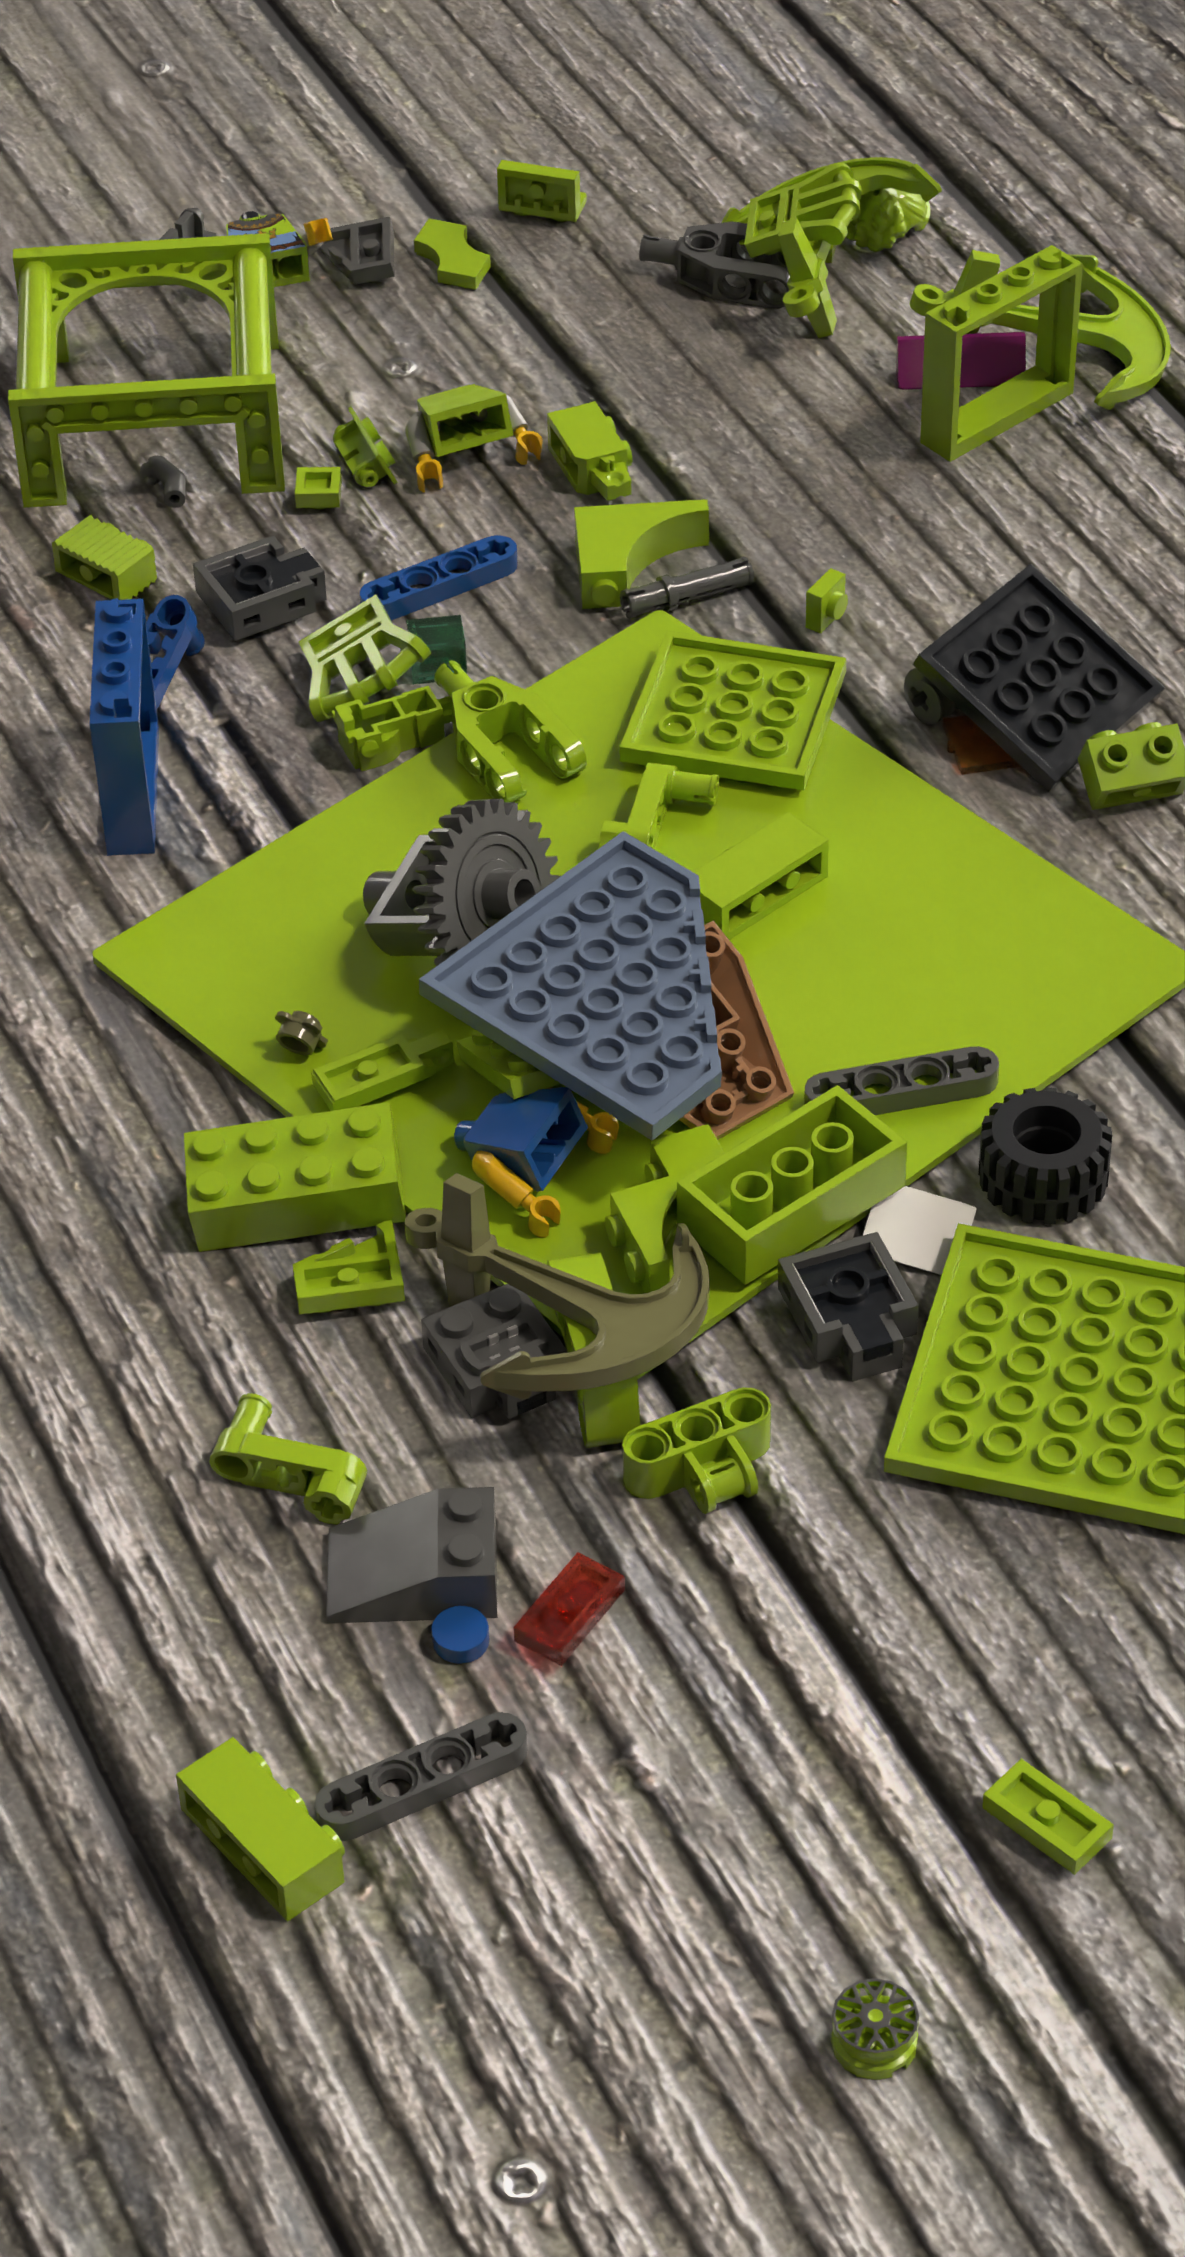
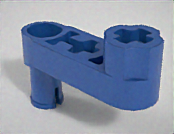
M171 595L162 599L154 612L149 615L146 622L150 654L157 655L161 648L165 653L163 658L156 657L151 663L156 709L159 707L185 651L187 656L196 655L205 644L204 636L197 627V617L188 601L179 595ZM159 633H161L163 636H165L164 639H163V641H162L161 637L159 636Z

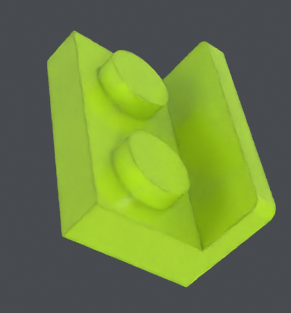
M501 160L497 167L498 209L501 211L514 212L520 216L534 215L547 217L560 222H576L587 202V194L580 192V171Z

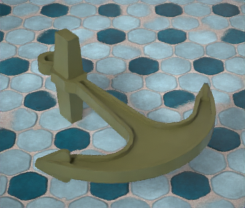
M458 1173L443 1182L442 1211L434 1208H421L410 1212L405 1218V1237L410 1245L420 1249L437 1247V1258L443 1260L449 1307L490 1291V1277L493 1275L589 1328L597 1336L587 1347L569 1353L530 1358L527 1352L519 1351L481 1373L480 1380L483 1386L521 1400L528 1399L532 1392L573 1391L595 1388L620 1382L647 1372L664 1363L689 1343L698 1332L708 1309V1266L699 1244L684 1223H677L676 1226L677 1231L672 1248L673 1277L670 1282L659 1290L649 1293L625 1294L612 1291L498 1246L496 1237L490 1234L484 1185Z

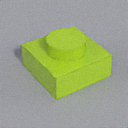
M297 467L295 485L296 508H340L341 467Z
M830 568L806 591L805 628L821 634L834 620H838L843 616L848 605V596L845 594L846 574Z

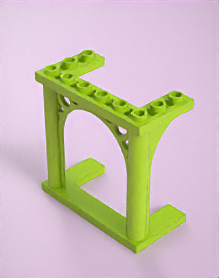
M269 233L13 249V265L18 294L16 389L8 390V403L23 508L67 505V488L59 434L235 423L242 494L285 491L275 373H272L271 350L279 349ZM179 285L197 290L213 298L223 307L229 317L232 376L56 387L57 363L69 362V345L65 317L81 302L98 293L114 288Z

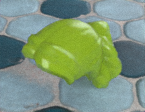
M881 188L870 191L861 196L859 200V216L847 226L848 233L846 238L856 241L858 247H868L873 252H879L884 248L890 249L896 242V239L903 238L911 228L914 227L915 231H922L926 227L931 215L929 201L925 202L920 194H912L893 188Z

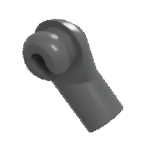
M155 455L149 457L148 462L142 464L140 468L143 480L148 477V484L156 485L161 481L164 484L165 504L172 508L182 506L186 500V479L184 473L163 456Z

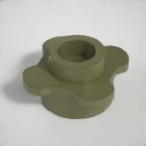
M284 1011L277 1012L275 1019L281 1023V1026L276 1035V1040L281 1046L291 1052L306 1056L313 1054L315 1047H326L328 1040L322 1036V1026L314 1016L303 1011H294L292 1015Z

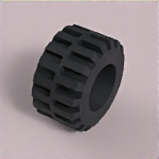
M1046 1087L1045 1091H1036L1035 1088L1023 1089V1094L1021 1095L1011 1093L1005 1096L1004 1103L996 1102L989 1109V1116H985L982 1122L978 1172L982 1191L988 1192L987 1199L993 1206L1002 1205L1003 1213L1011 1217L1016 1214L1022 1216V1221L1033 1223L1034 1219L1044 1220V1224H1056V1219L1063 1218L1068 1222L1077 1219L1078 1212L1089 1213L1094 1209L1095 1202L1102 1201L1105 1196L1106 1187H1108L1112 1147V1129L1107 1126L1108 1118L1103 1112H1097L1096 1104L1089 1099L1081 1101L1078 1099L1077 1093L1067 1091L1064 1094L1057 1092V1088Z

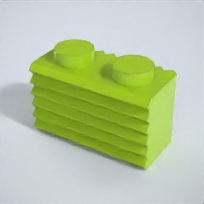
M92 515L86 517L52 542L56 572L111 600L117 598L118 600L132 599L133 596L137 597L139 591L143 592L145 587L149 588L151 582L155 583L157 579L155 554L150 544L142 539H133L131 534L127 536L124 531L120 532L111 523H105L104 521L101 523L98 518L94 519Z

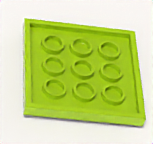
M666 630L620 744V761L646 766L649 762L674 765L678 767V771L707 775L716 774L719 777L736 781H747L804 791L846 674L847 658Z

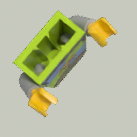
M248 211L242 214L239 220L226 224L227 236L269 233L274 287L310 281L308 257L312 256L323 245V242L333 240L327 218L304 223L305 231L292 226L287 218L279 213L260 216L257 212Z
M475 384L419 398L417 400L418 412L411 416L405 427L413 460L418 463L416 466L418 489L425 493L424 481L426 479H435L439 483V488L442 489L443 487L442 467L439 461L433 459L434 455L440 457L507 437H516L515 459L518 463L527 465L528 452L533 453L538 460L541 459L543 439L541 435L534 431H526L528 424L512 398L503 392Z

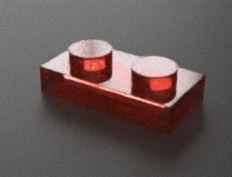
M577 1552L513 1627L514 1642L562 1666L625 1591V1576Z

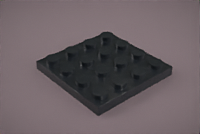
M1029 564L919 653L912 664L1048 792L1079 767L1078 757L1087 739L1096 733L1113 730L1117 734L1156 701L1165 689L1155 677L1032 564Z

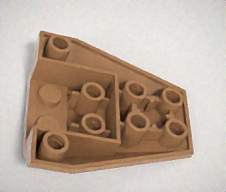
M711 921L704 925L706 934L705 945L709 959L712 1004L716 1018L718 1055L721 1060V1087L679 1120L691 1129L709 1124L717 1140L791 1099L794 1091L745 961L717 924Z

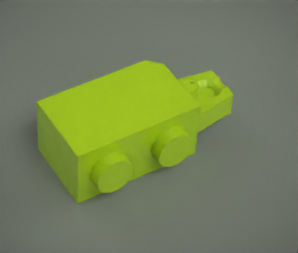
M596 401L547 413L548 449L577 493L589 495L600 492L607 501L614 500L619 496L626 497L632 495L631 478L628 473V466H631L633 462L630 446L626 440L620 439L616 433L612 418L604 415Z

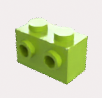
M1151 722L1137 727L1132 732L1116 734L1113 730L1096 733L1086 740L1078 757L1092 810L1183 794L1185 790V747L1178 723L1162 726L1159 722Z

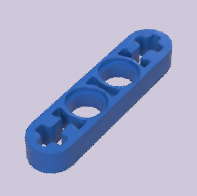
M494 535L368 582L360 589V604L376 594L391 621L514 573L518 565L517 545L514 540L506 536ZM456 569L468 570V572L451 573L449 571ZM416 584H426V585H429L428 587H425V588H411V587H410V586L416 585Z

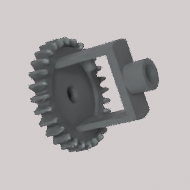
M503 799L467 801L464 805L453 807L450 812L451 814L439 818V825L443 828H434L428 832V835H418L397 871H376L372 873L364 885L363 902L369 914L364 924L374 943L390 956H437L434 964L438 966L558 879L560 876L550 874V869L558 861L557 856H545L551 840L550 838H538L542 825L540 822H529L531 812L528 810H518L517 803L504 802Z

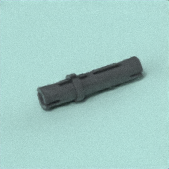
M742 557L728 563L714 565L680 576L670 577L666 574L657 577L656 582L622 590L620 592L621 607L629 619L660 609L666 612L677 609L679 604L687 601L697 600L735 588L750 586L754 583V571L751 563H748V558Z

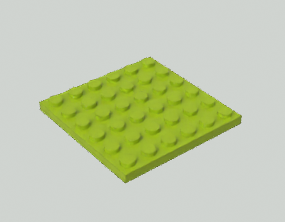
M958 1223L885 1453L884 1472L1185 1534V1267Z

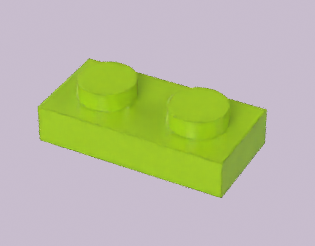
M1022 1758L983 1794L982 1808L1074 1875L1113 1838V1823Z

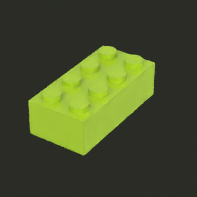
M837 1085L677 1181V1223H684L696 1242L744 1285H747L776 1267L778 1259L797 1254L905 1187L907 1141Z
M390 1102L184 1133L188 1215L199 1252L371 1227L392 1220L393 1223L405 1222L406 1214L399 1142Z

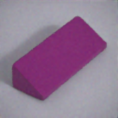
M1025 332L977 333L962 336L960 388L999 386L1026 371ZM925 335L897 336L896 376L899 389H922Z

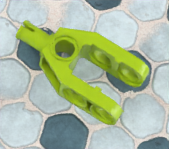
M449 661V666L454 673L445 663L437 669L434 676L435 683L452 698V727L457 760L493 799L514 802L523 798L527 793V789L522 788V783L516 769L505 757V750L500 745L495 746L493 744L501 740L508 733H516L560 779L570 777L586 768V754L581 742L537 694L494 676L474 682L456 661Z

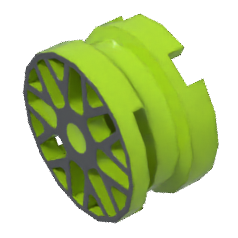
M876 1978L861 1980L845 1988L834 2003L832 2013L833 2029L831 2033L834 2056L842 2067L859 2078L871 2080L892 2078L894 2071L901 2067L907 2069L915 2058L918 2044L919 2012L916 2001L906 1989L888 1980ZM877 1986L878 1989L874 1991L871 1987ZM864 1988L868 1995L860 1996L859 1989ZM885 1988L892 1990L890 1997L882 1995ZM896 1993L902 1995L903 1998H895ZM909 2004L912 2006V2007H910V2008H908V2009H905V2008L903 2007V2006L909 2005Z

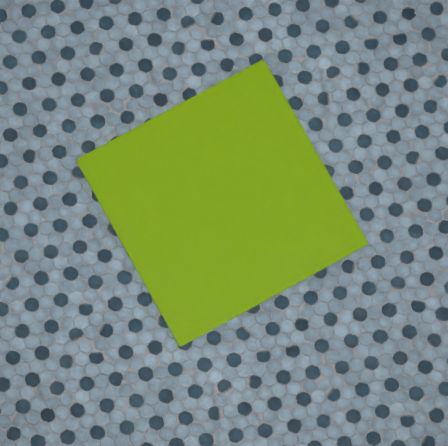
M656 610L526 688V690L537 694L579 739L587 760L586 768L583 771L565 779L558 778L516 733H508L501 740L493 743L495 746L500 745L505 750V757L516 769L522 783V788L527 789V793L523 798L514 801L518 804V810H528L531 812L529 822H540L542 825L538 838H550L551 840L545 856H557L558 859L557 863L550 869L551 875L562 876L598 850L600 832L604 820L628 823L646 766L621 762L620 744L666 630L701 635L663 610ZM829 719L804 791L719 777V792L715 806L707 803L674 799L672 804L668 803L655 850L690 871L700 868L722 854L727 848L738 844L757 832L765 824L773 822L787 812L829 840L828 877L729 940L745 961L794 1094L791 1099L720 1138L718 1142L724 1152L729 1151L804 1105L805 1084L813 1075L965 1047L979 1046L994 1052L999 1059V1076L996 1089L990 1094L875 1115L907 1141L905 1186H909L979 1136L982 1130L983 1119L985 1116H989V1109L996 1102L1004 1103V1097L1011 1093L1021 1095L1023 1094V1089L1035 1088L1036 1091L1043 1090L1185 988V951L831 719ZM453 733L93 951V962L97 967L286 1117L331 1111L312 1083L311 1072L313 1069L402 1033L406 1039H420L444 1029L453 1042L455 1063L423 1081L361 1105L367 1106L390 1102L399 1142L405 1212L409 1214L421 1208H434L442 1211L443 1182L458 1173L484 1185L490 1234L496 1237L498 1246L546 1265L548 1260L601 1253L613 1291L625 1294H645L640 1282H631L626 1271L624 1252L621 1247H613L610 1243L605 1228V1217L611 1215L610 1193L647 1182L644 1166L650 1163V1139L618 1120L619 1130L617 1139L613 1140L609 1153L601 1154L588 1147L587 1137L589 1131L586 1130L544 1190L532 1191L531 1193L535 1197L546 1195L555 1198L559 1202L561 1210L559 1224H556L548 1217L542 1216L549 1224V1235L547 1237L534 1235L528 1227L529 1212L522 1206L516 1209L481 1180L472 1169V1161L468 1152L459 1150L455 1144L454 1133L458 1123L465 1120L476 1121L493 1097L505 1092L460 1059L456 1041L472 1036L471 1032L474 1028L419 994V979L436 967L434 960L437 956H390L374 943L364 924L369 914L363 902V889L366 880L372 873L376 871H397L418 835H428V832L434 828H443L439 825L438 820L444 815L451 814L450 812L453 807L464 805L470 800L493 799L457 760ZM284 1011L292 1015L294 1011H303L314 1016L322 1026V1036L328 1040L326 1047H315L313 1054L306 1056L296 1054L281 1046L276 1040V1035L281 1026V1023L275 1019L277 1012ZM921 1075L913 1079L921 1085H933L939 1082L937 1078L930 1075ZM559 1084L551 1088H560L566 1086H564L563 1084ZM871 1084L864 1088L872 1094H883L890 1090L882 1084ZM851 1090V1096H854L853 1090ZM572 1091L575 1100L589 1108L588 1114L594 1116V1114L599 1112H606ZM678 1120L655 1139L691 1128ZM871 1208L798 1253L824 1247L870 1213ZM677 1228L670 1236L665 1248L669 1258V1281L673 1277L672 1248ZM700 1246L709 1272V1304L703 1323L689 1343L778 1280V1265L747 1285H744ZM493 1275L490 1277V1280L499 1287L507 1284ZM529 1296L549 1326L562 1336L555 1310ZM649 1371L637 1375V1380L640 1379L642 1376H644V1375H645L646 1373H648Z

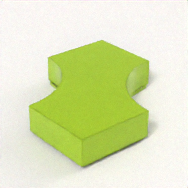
M429 218L414 239V252L416 255L428 258L438 266V283L475 290L491 267L490 255L475 250L467 243V225Z

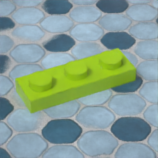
M475 1029L471 1032L472 1036L456 1041L460 1059L513 1099L532 1094L539 1089H547L561 1084Z

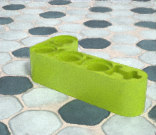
M601 1253L547 1261L548 1266L613 1291ZM555 1310L567 1353L587 1347L596 1339L597 1336L589 1328ZM637 1376L609 1385L577 1390L579 1421L585 1448L622 1443L630 1430L640 1426Z

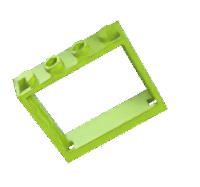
M1051 245L925 313L921 444L951 462L1074 393L1083 263ZM1040 294L1035 366L959 407L962 336Z

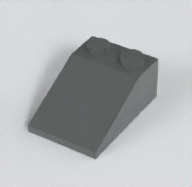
M494 1487L435 1489L329 1528L327 1624L434 1620L439 1613L454 1606L472 1607L480 1611L486 1618H498L497 1533Z

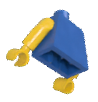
M550 1087L539 1089L532 1094L517 1099L511 1098L506 1093L498 1094L493 1097L476 1121L465 1120L458 1123L454 1139L459 1150L468 1152L474 1173L516 1209L520 1206L525 1208L529 1212L528 1227L530 1231L538 1237H547L549 1235V1224L542 1216L548 1217L556 1224H559L560 1205L555 1198L546 1195L535 1197L531 1194L532 1191L544 1190L586 1130L589 1131L587 1137L588 1147L597 1153H609L613 1140L617 1139L619 1123L617 1118L607 1112H599L594 1114V1116L588 1114L589 1108L577 1102L571 1089L568 1087Z

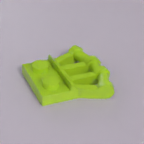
M838 162L800 183L750 199L744 244L750 257L753 258L762 254L772 255L781 251L778 238L781 224L783 221L796 218L808 241L825 240L831 245H840L847 236V226L859 216V200L862 194L861 184L853 179V172L847 164Z
M376 594L298 641L312 669L309 707L317 722L330 719L332 717L331 711L335 710L334 707L336 705L360 699L363 705L370 703L369 697L385 687L389 691L398 686L397 680L417 661L423 663L431 655L430 649L423 640L392 623ZM390 644L403 649L388 664H386L380 650ZM369 658L376 672L359 682L352 667ZM342 675L348 689L330 694L331 680Z

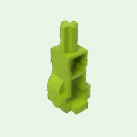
M424 686L404 692L402 695L363 705L362 701L357 699L336 705L334 707L335 710L331 711L332 717L337 724L339 744L355 769L360 768L363 772L391 763L401 752L417 747L429 746L445 738L444 724L452 722V698L447 696L437 699L430 687Z

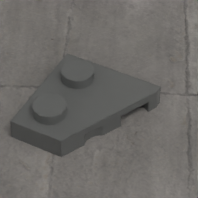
M390 217L330 228L333 240L323 242L319 250L354 284L365 282L377 283L385 278L395 277L394 229Z

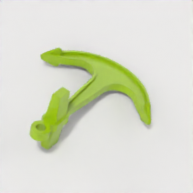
M870 157L842 161L852 170L853 179L861 184V196L881 188H893L912 194H920L922 199L928 202L942 192L939 183L918 164H913L909 161L888 157ZM832 164L793 177L762 195L800 183ZM750 203L740 211L733 207L730 208L721 223L739 222L747 224ZM797 218L783 221L778 238L790 275L787 283L789 291L783 297L787 313L790 317L794 318L807 315L818 338L833 335L837 318L826 284L828 270L825 265L831 244L825 240L808 241ZM745 239L739 241V244L744 245Z
M972 250L955 289L944 293L933 285H917L910 299L909 305L911 309L925 316V313L997 275L1001 264L999 255ZM1068 254L1083 263L1081 293L1091 292L1108 305L1113 312L1109 315L1079 313L1077 343L1109 351L1125 364L1126 368L1115 375L1094 400V403L1098 406L1111 410L1116 403L1143 395L1159 382L1170 357V338L1162 319L1154 308L1126 283L1097 267L1099 262L1096 256ZM1018 305L980 327L996 324L1037 334L1039 307ZM980 327L970 331L967 334H977Z

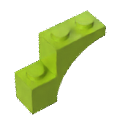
M709 1124L650 1140V1163L644 1166L647 1182L610 1193L611 1215L605 1217V1228L608 1238L613 1247H621L624 1252L626 1271L631 1282H640L645 1293L659 1290L670 1282L669 1258L665 1248L670 1236L677 1228V1181L725 1153Z

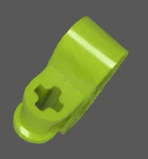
M743 1387L734 1389L630 1430L624 1437L622 1444L623 1482L625 1488L638 1498L652 1499L685 1487L697 1507L704 1514L713 1512L716 1509V1504L743 1494L747 1498L758 1493V1480L751 1461L765 1455L770 1448L771 1403L769 1398L762 1391L755 1388Z

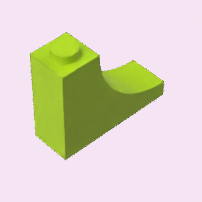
M708 500L574 507L575 545L582 609L621 607L620 592L624 589H630L635 578L648 565L677 551L709 546Z

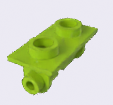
M352 406L348 407L354 419L346 424L339 425L335 429L333 442L354 475L355 481L361 486L372 487L379 479L388 474L395 485L398 482L389 467L396 462L382 440L375 444V442L382 439L368 416L360 420Z

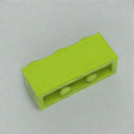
M787 812L773 822L765 824L757 832L738 844L727 848L722 854L700 868L692 870L693 873L699 875L701 909H703L704 925L714 921L730 940L828 877L829 840Z
M232 1737L176 1774L181 1810L287 1922L345 1883L342 1862L345 1849L339 1836L330 1826L323 1825L320 1827L309 1815L303 1799L294 1789L289 1787L284 1790L273 1778L269 1765L258 1752L252 1751L249 1753Z

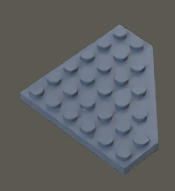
M624 831L419 979V994L650 1140H654L721 1087L722 1069L721 1060L718 1055L715 1010L712 1004V985L709 959L705 945L706 934L703 909H701L699 875Z

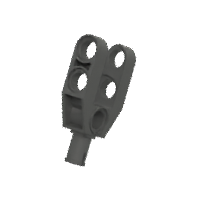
M724 222L689 226L684 237H680L679 240L652 237L646 234L641 239L639 249L640 261L675 265L678 282L712 299L767 308L785 307L783 297L789 291L787 283L790 275L784 256L779 251L772 255L762 254L751 258L749 253L743 250L739 244V241L745 239L747 224ZM728 274L740 275L745 280L746 286L741 288L733 287L726 281L725 276ZM770 280L780 281L785 285L787 292L783 294L773 293L767 288L766 282Z

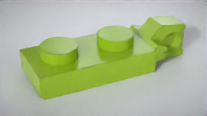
M444 1029L420 1039H406L402 1033L313 1069L311 1072L312 1083L331 1111L358 1107L423 1081L455 1063L453 1042Z

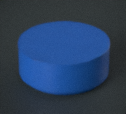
M454 1606L439 1613L432 1624V1642L435 1652L442 1659L458 1664L469 1663L480 1658L489 1646V1625L486 1617L477 1609L468 1606Z

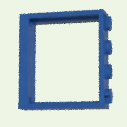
M118 598L96 601L89 724L107 856L154 854L159 726L143 599L118 600Z

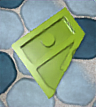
M392 1220L377 1224V1235L355 1246L354 1242L347 1238L332 1245L324 1253L313 1254L292 1264L299 1315L316 1312L324 1313L332 1310L363 1306H379L386 1303L405 1301L404 1283Z

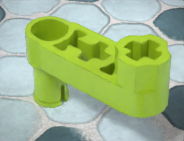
M647 763L628 823L604 820L601 827L598 849L624 831L655 850L668 803L672 804L674 799L707 803L715 806L719 792V775L678 771V767L674 765Z
M255 1393L242 1395L238 1401L239 1405L230 1426L221 1431L209 1460L211 1468L223 1478L238 1481L244 1485L304 1496L303 1504L305 1509L314 1514L321 1522L339 1524L342 1520L350 1519L368 1472L363 1461L354 1454L343 1450L262 1435L267 1420L273 1412L271 1410L272 1404L263 1396Z

